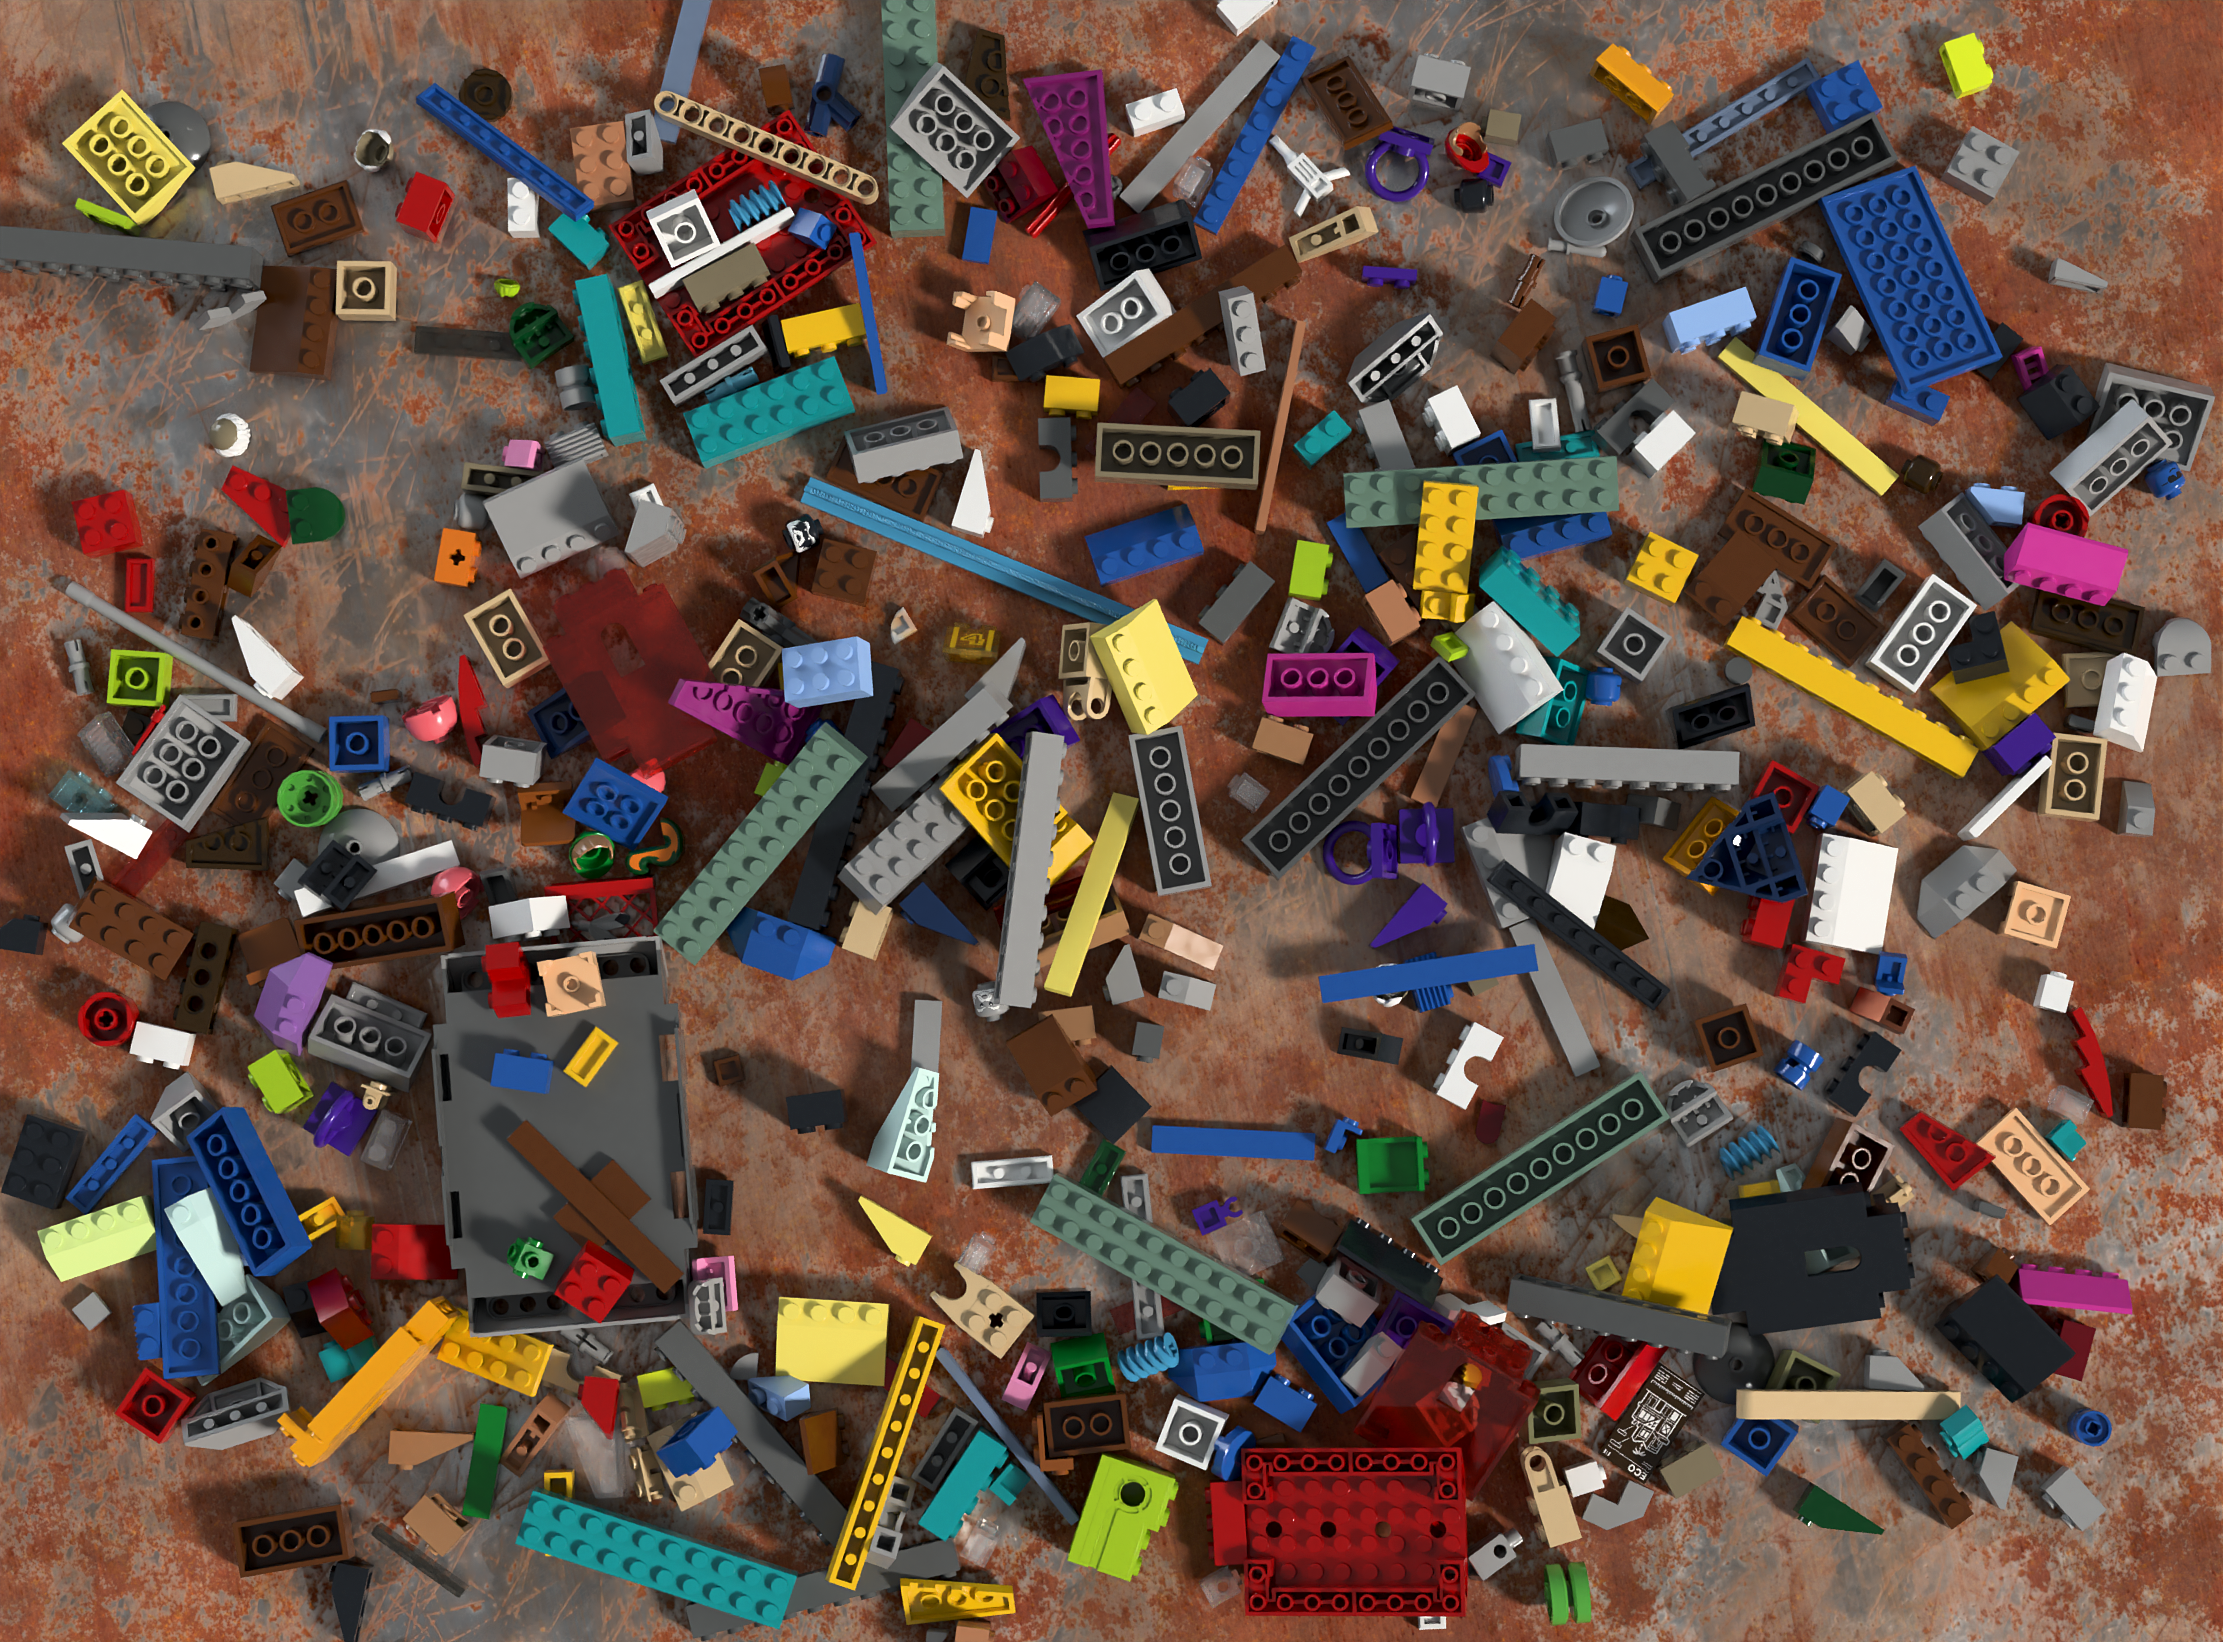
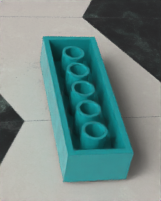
M607 274L576 280V289L572 290L575 305H578L579 311L582 312V315L578 316L581 332H584L588 340L583 342L586 356L593 363V367L589 368L590 377L596 389L599 390V393L595 394V400L598 410H601V414L605 418V420L600 421L603 435L606 436L608 441L611 440L615 447L645 441L647 437L614 285Z
M835 356L695 408L683 413L701 462L704 468L707 469L855 413L856 411Z

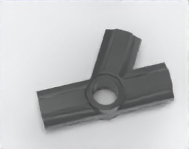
M754 597L745 604L739 615L762 631L764 636L781 647L790 648L819 643L797 628L793 621L778 611L776 612L765 603L759 602Z

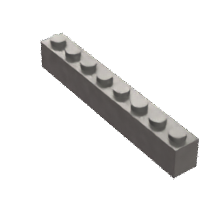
M1517 1273L1511 1279L1506 1310L1514 1312L1515 1316L1521 1318H1530V1316L1541 1318L1542 1322L1548 1324L1565 1323L1568 1328L1582 1330L1583 1328L1592 1329L1595 1334L1609 1336L1610 1334L1619 1335L1622 1340L1636 1342L1637 1340L1646 1341L1649 1346L1663 1348L1664 1346L1673 1347L1676 1352L1690 1354L1691 1352L1700 1353L1703 1358L1710 1360L1722 1358L1727 1352L1732 1322L1731 1319L1521 1273Z

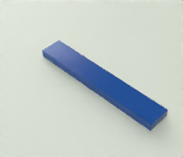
M859 231L849 233L876 392L877 395L886 394L888 389L861 234Z
M1152 1125L1151 1153L1314 1161L1315 1133Z

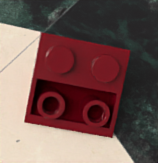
M1032 145L1011 151L982 181L1006 224L1043 205L1059 191Z

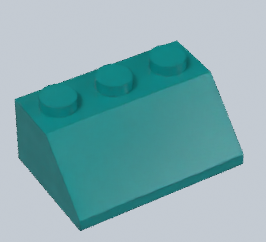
M1543 656L1564 690L1519 721L1515 733L1550 745L1574 746L1586 702L1585 687L1587 674L1591 671L1561 658Z

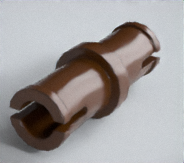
M1535 254L1529 255L1521 275L1518 274L1516 278L1517 284L1507 301L1508 304H1512L1515 308L1523 309L1531 289H1535L1537 285L1535 281L1546 262L1545 259H1541V257Z

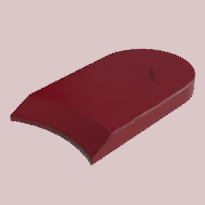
M1483 1099L1475 1131L1476 1137L1480 1142L1491 1144L1498 1139L1506 1105H1494Z

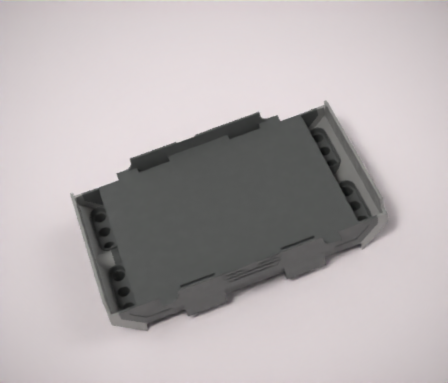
M661 936L521 947L530 964V968L533 967L537 971V978L534 982H531L530 986L531 1015L498 1018L494 1009L489 1008L488 993L492 992V984L489 983L487 972H483L481 963L482 956H486V950L441 955L446 1024L433 1025L434 1047L431 1051L438 1142L442 1160L441 1181L446 1245L450 1249L452 1269L465 1268L470 1337L480 1338L690 1318L688 1286L693 1279L691 1277L689 1248H698L697 1220H699L695 1165L692 1166L686 1093L688 1077L684 1030L681 1029L678 1003L669 1004L667 982L669 975ZM589 951L596 952L606 1006L547 1017L545 1003H548L543 976L539 975L537 962L567 958ZM637 958L644 959L646 963V968L641 973H636L632 967L634 960ZM614 960L618 963L619 969L615 975L610 976L607 974L605 967L609 961ZM479 972L483 976V983L475 988L471 984V977L474 973ZM595 1026H597L619 1043L588 1086L584 1087L563 1072V1070ZM665 1035H675L678 1080L668 1081ZM505 1048L519 1050L520 1056L530 1057L531 1052L546 1054L547 1060L554 1061L549 1094L490 1086L495 1053H503ZM525 1120H528L590 1181L614 1159L649 1195L651 1200L630 1220L685 1273L671 1287L672 1295L669 1299L662 1298L658 1292L659 1288L608 1240L601 1248L634 1268L632 1282L601 1324L564 1300L560 1309H556L551 1305L550 1298L555 1292L558 1280L582 1248L553 1218L569 1200L506 1140ZM686 1171L689 1217H679L676 1172ZM518 1237L527 1240L528 1237L535 1238L544 1243L542 1247L554 1254V1258L543 1280L529 1275L528 1279H525L512 1272L514 1268L507 1263V1252L510 1246L516 1243ZM636 1286L641 1287L645 1292V1297L642 1301H636L632 1298L631 1293ZM526 1296L534 1298L536 1302V1307L533 1311H528L523 1306V1300ZM499 1299L506 1300L509 1305L508 1311L505 1314L498 1312L496 1309V1302Z

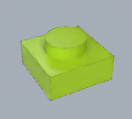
M1452 631L1435 636L1430 644L1447 662L1465 657L1470 649Z

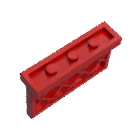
M655 874L550 883L544 887L545 897L566 896V903L572 907L568 916L576 910L587 921L594 920V916L601 908H604L610 914L615 913L605 903L611 896H619L626 902V905L620 912L623 913L628 905H630L641 914V917L633 926L629 923L624 925L629 931L622 938H631L628 937L631 932L636 935L633 937H642L643 935L635 927L643 917L653 924V930L659 924ZM650 893L651 905L645 912L632 902L638 894ZM634 894L630 900L624 896ZM597 897H606V898H605V900L602 902V901H600ZM586 898H591L600 905L591 917L578 907ZM575 899H580L576 904H574L571 901ZM650 909L652 912V918L649 915H647ZM571 925L570 928H568L575 934V936L571 939L570 942L566 943H574V940L577 937L583 940L577 942L597 941L588 940L584 935L581 934V930L577 931ZM654 933V935H644V936L652 937V936H658V935ZM551 936V945L563 944L558 943L557 936Z

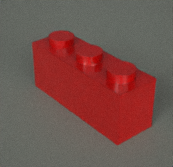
M1237 1478L1230 1482L1223 1479L1209 1480L1210 1487H1205V1503H1211V1514L1206 1515L1207 1531L1213 1532V1542H1208L1209 1559H1214L1215 1566L1244 1564V1559L1248 1557L1245 1506L1242 1504V1478Z

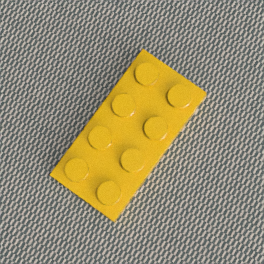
M1424 480L1413 589L1467 594L1478 485Z
M456 1307L463 1315L446 1332L437 1359L530 1397H535L554 1345L526 1333L480 1338L470 1337L468 1310Z

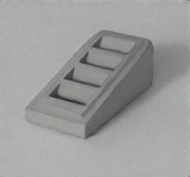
M2056 258L2051 264L2049 284L2100 294L2108 286L2107 281L2063 259Z

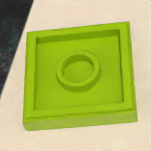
M77 199L76 209L89 220L132 237H139L142 229L129 217L86 200Z

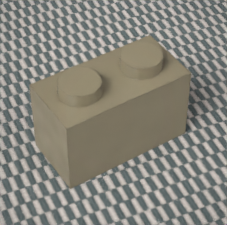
M1698 1440L1690 1442L1684 1446V1452L1677 1456L1672 1453L1660 1460L1661 1465L1656 1467L1675 1499L1724 1472L1708 1443L1705 1441L1700 1443Z

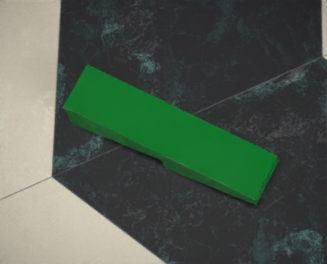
M480 1403L462 1512L464 1516L490 1520L501 1466L499 1463L510 1409L507 1407Z

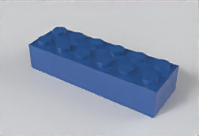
M222 1107L186 1136L254 1276L277 1275L313 1246L244 1107Z

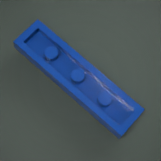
M136 1113L65 1198L85 1215L90 1214L159 1130L139 1113Z

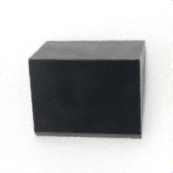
M1091 1291L1036 1292L1037 1337L1092 1336Z

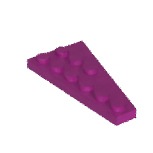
M1102 69L1023 79L1088 229L1115 226Z
M682 678L679 679L668 701V704L771 759L788 766L799 754L805 743L807 735L805 730L816 721L824 705L797 708L785 702L784 690Z

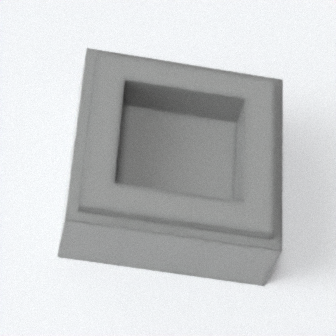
M92 1292L72 1309L89 1331L112 1313L96 1292Z

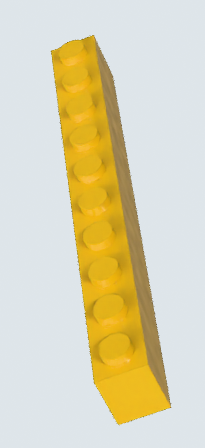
M1750 615L1738 618L1722 647L1747 659L1750 663L1954 778L1960 779L1965 776L1979 751L1978 748L1973 746L1974 741L1963 735L1959 737L1950 733L1951 729L1940 722L1934 724L1926 719L1927 715L1915 708H1912V710L1902 706L1903 701L1892 695L1886 697L1880 694V689L1869 682L1863 684L1857 681L1854 673L1843 668L1841 671L1831 666L1832 661L1821 655L1815 657L1809 654V649L1798 642L1792 644L1786 641L1783 633L1772 628L1770 631L1760 626L1762 622Z
M915 1316L825 1577V1580L854 1591L856 1589L945 1328L943 1324L920 1316Z

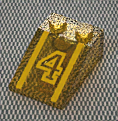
M955 622L954 627H947L942 648L945 661L993 666L1000 659L1002 631H997L996 626L981 625V629H972L970 624Z

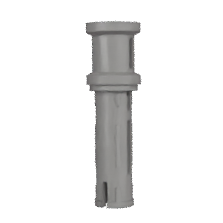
M1570 350L1554 355V360L1558 361L1561 374L1559 381L1565 385L1575 433L1583 430H1591L1592 426L1580 383L1583 374L1579 371L1576 355L1578 353L1577 350Z

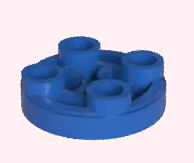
M1509 755L1489 757L1488 774L1494 798H1496L1499 791H1519L1517 781L1511 780L1509 771L1512 770Z
M1236 1426L1226 1437H1218L1214 1444V1450L1217 1452L1211 1469L1212 1474L1228 1482L1239 1478L1242 1475L1241 1448H1255V1435L1241 1426Z

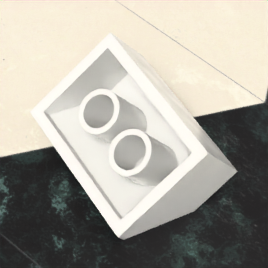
M2122 653L2107 661L2094 726V736L2108 739L2110 742L2140 753L2143 752L2157 676L2148 661L2126 653Z

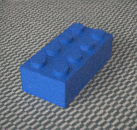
M1790 257L1783 268L1752 364L1803 381L1810 373L1842 274Z

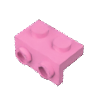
M734 1255L693 1259L691 1267L693 1281L723 1277L725 1312L738 1310Z

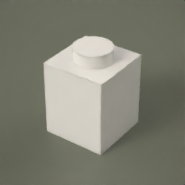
M2051 971L2050 975H2041L2033 1006L2056 1013H2066L2074 981L2067 980L2066 974Z
M1593 1458L1562 1468L1569 1493L1572 1497L1604 1488L1602 1480L1607 1478L1602 1463L1597 1464Z

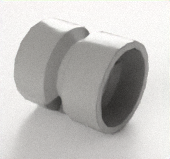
M588 365L565 367L555 372L557 387L563 390L559 394L562 410H580L596 404L594 389L588 385L592 381Z

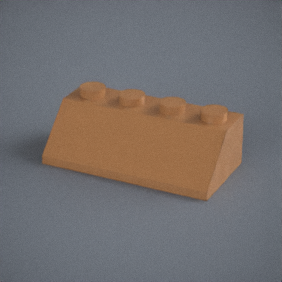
M1111 883L1088 950L1131 934L1113 883ZM1079 889L1044 901V905L1047 906V915L1045 921L1041 923V932H1043L1044 940L1042 948L1038 949L1037 959L1040 960V968L1052 964Z

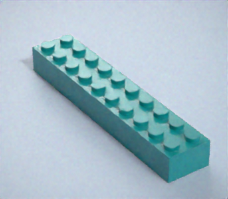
M535 1487L532 1491L515 1542L517 1545L776 1629H780L798 1575V1571L539 1487Z

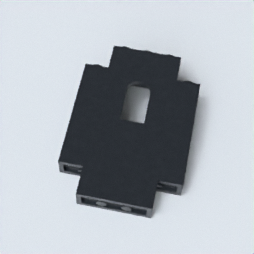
M1861 1182L1730 1199L1729 1206L1732 1225L1728 1226L1733 1227V1231L1711 1301L1712 1314L1719 1315L1746 1311L1749 1336L1882 1318L1880 1308H1885L1883 1292L1911 1289L1910 1279L1915 1278L1913 1262L1907 1261V1253H1912L1909 1236L1904 1237L1903 1228H1908L1906 1211L1900 1212L1898 1202L1886 1203L1884 1193L1874 1194L1875 1205L1871 1206L1869 1190L1863 1191ZM1852 1246L1861 1253L1859 1264L1852 1269L1810 1275L1807 1273L1804 1252Z

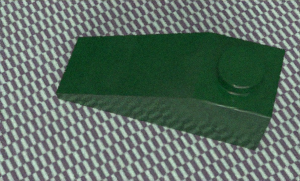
M1811 1482L1793 1509L1799 1513L1797 1519L1810 1528L1813 1524H1816L1820 1528L1880 1535L1885 1531Z

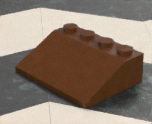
M263 266L260 290L264 291L267 299L257 309L250 372L330 381L338 325V316L336 315L337 269L313 266Z

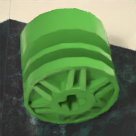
M301 770L292 773L283 780L278 789L277 803L281 814L287 821L296 826L315 827L329 823L339 814L343 806V792L340 784L332 775L318 770ZM311 794H318V798L315 799L316 803H309L308 799L312 797Z

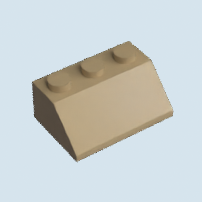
M700 1410L646 1436L681 1512L734 1485L719 1452L714 1456L716 1461L707 1469L703 1470L700 1468L691 1476L685 1474L678 1478L674 1477L656 1454L688 1419L701 1414Z

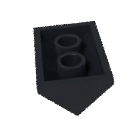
M1749 683L1676 705L1665 711L1678 750L1756 726Z

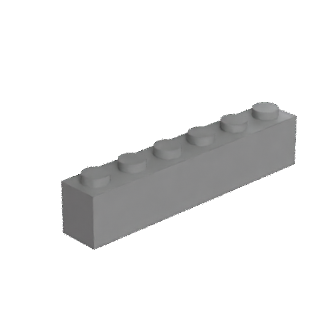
M991 681L871 787L872 791L891 812L899 806L904 810L915 800L912 795L917 790L922 794L934 783L931 778L935 774L941 777L953 767L949 763L955 757L961 760L971 751L968 745L974 740L979 744L990 734L988 728L992 724L998 727L1010 717L1007 711L1013 705Z

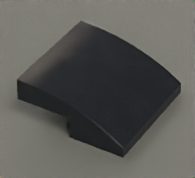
M332 840L299 878L298 883L327 904L343 912L378 870L358 854L352 855L339 843Z
M1110 1065L1096 1079L1097 1090L1075 1102L1074 1105L1114 1145L1152 1106Z

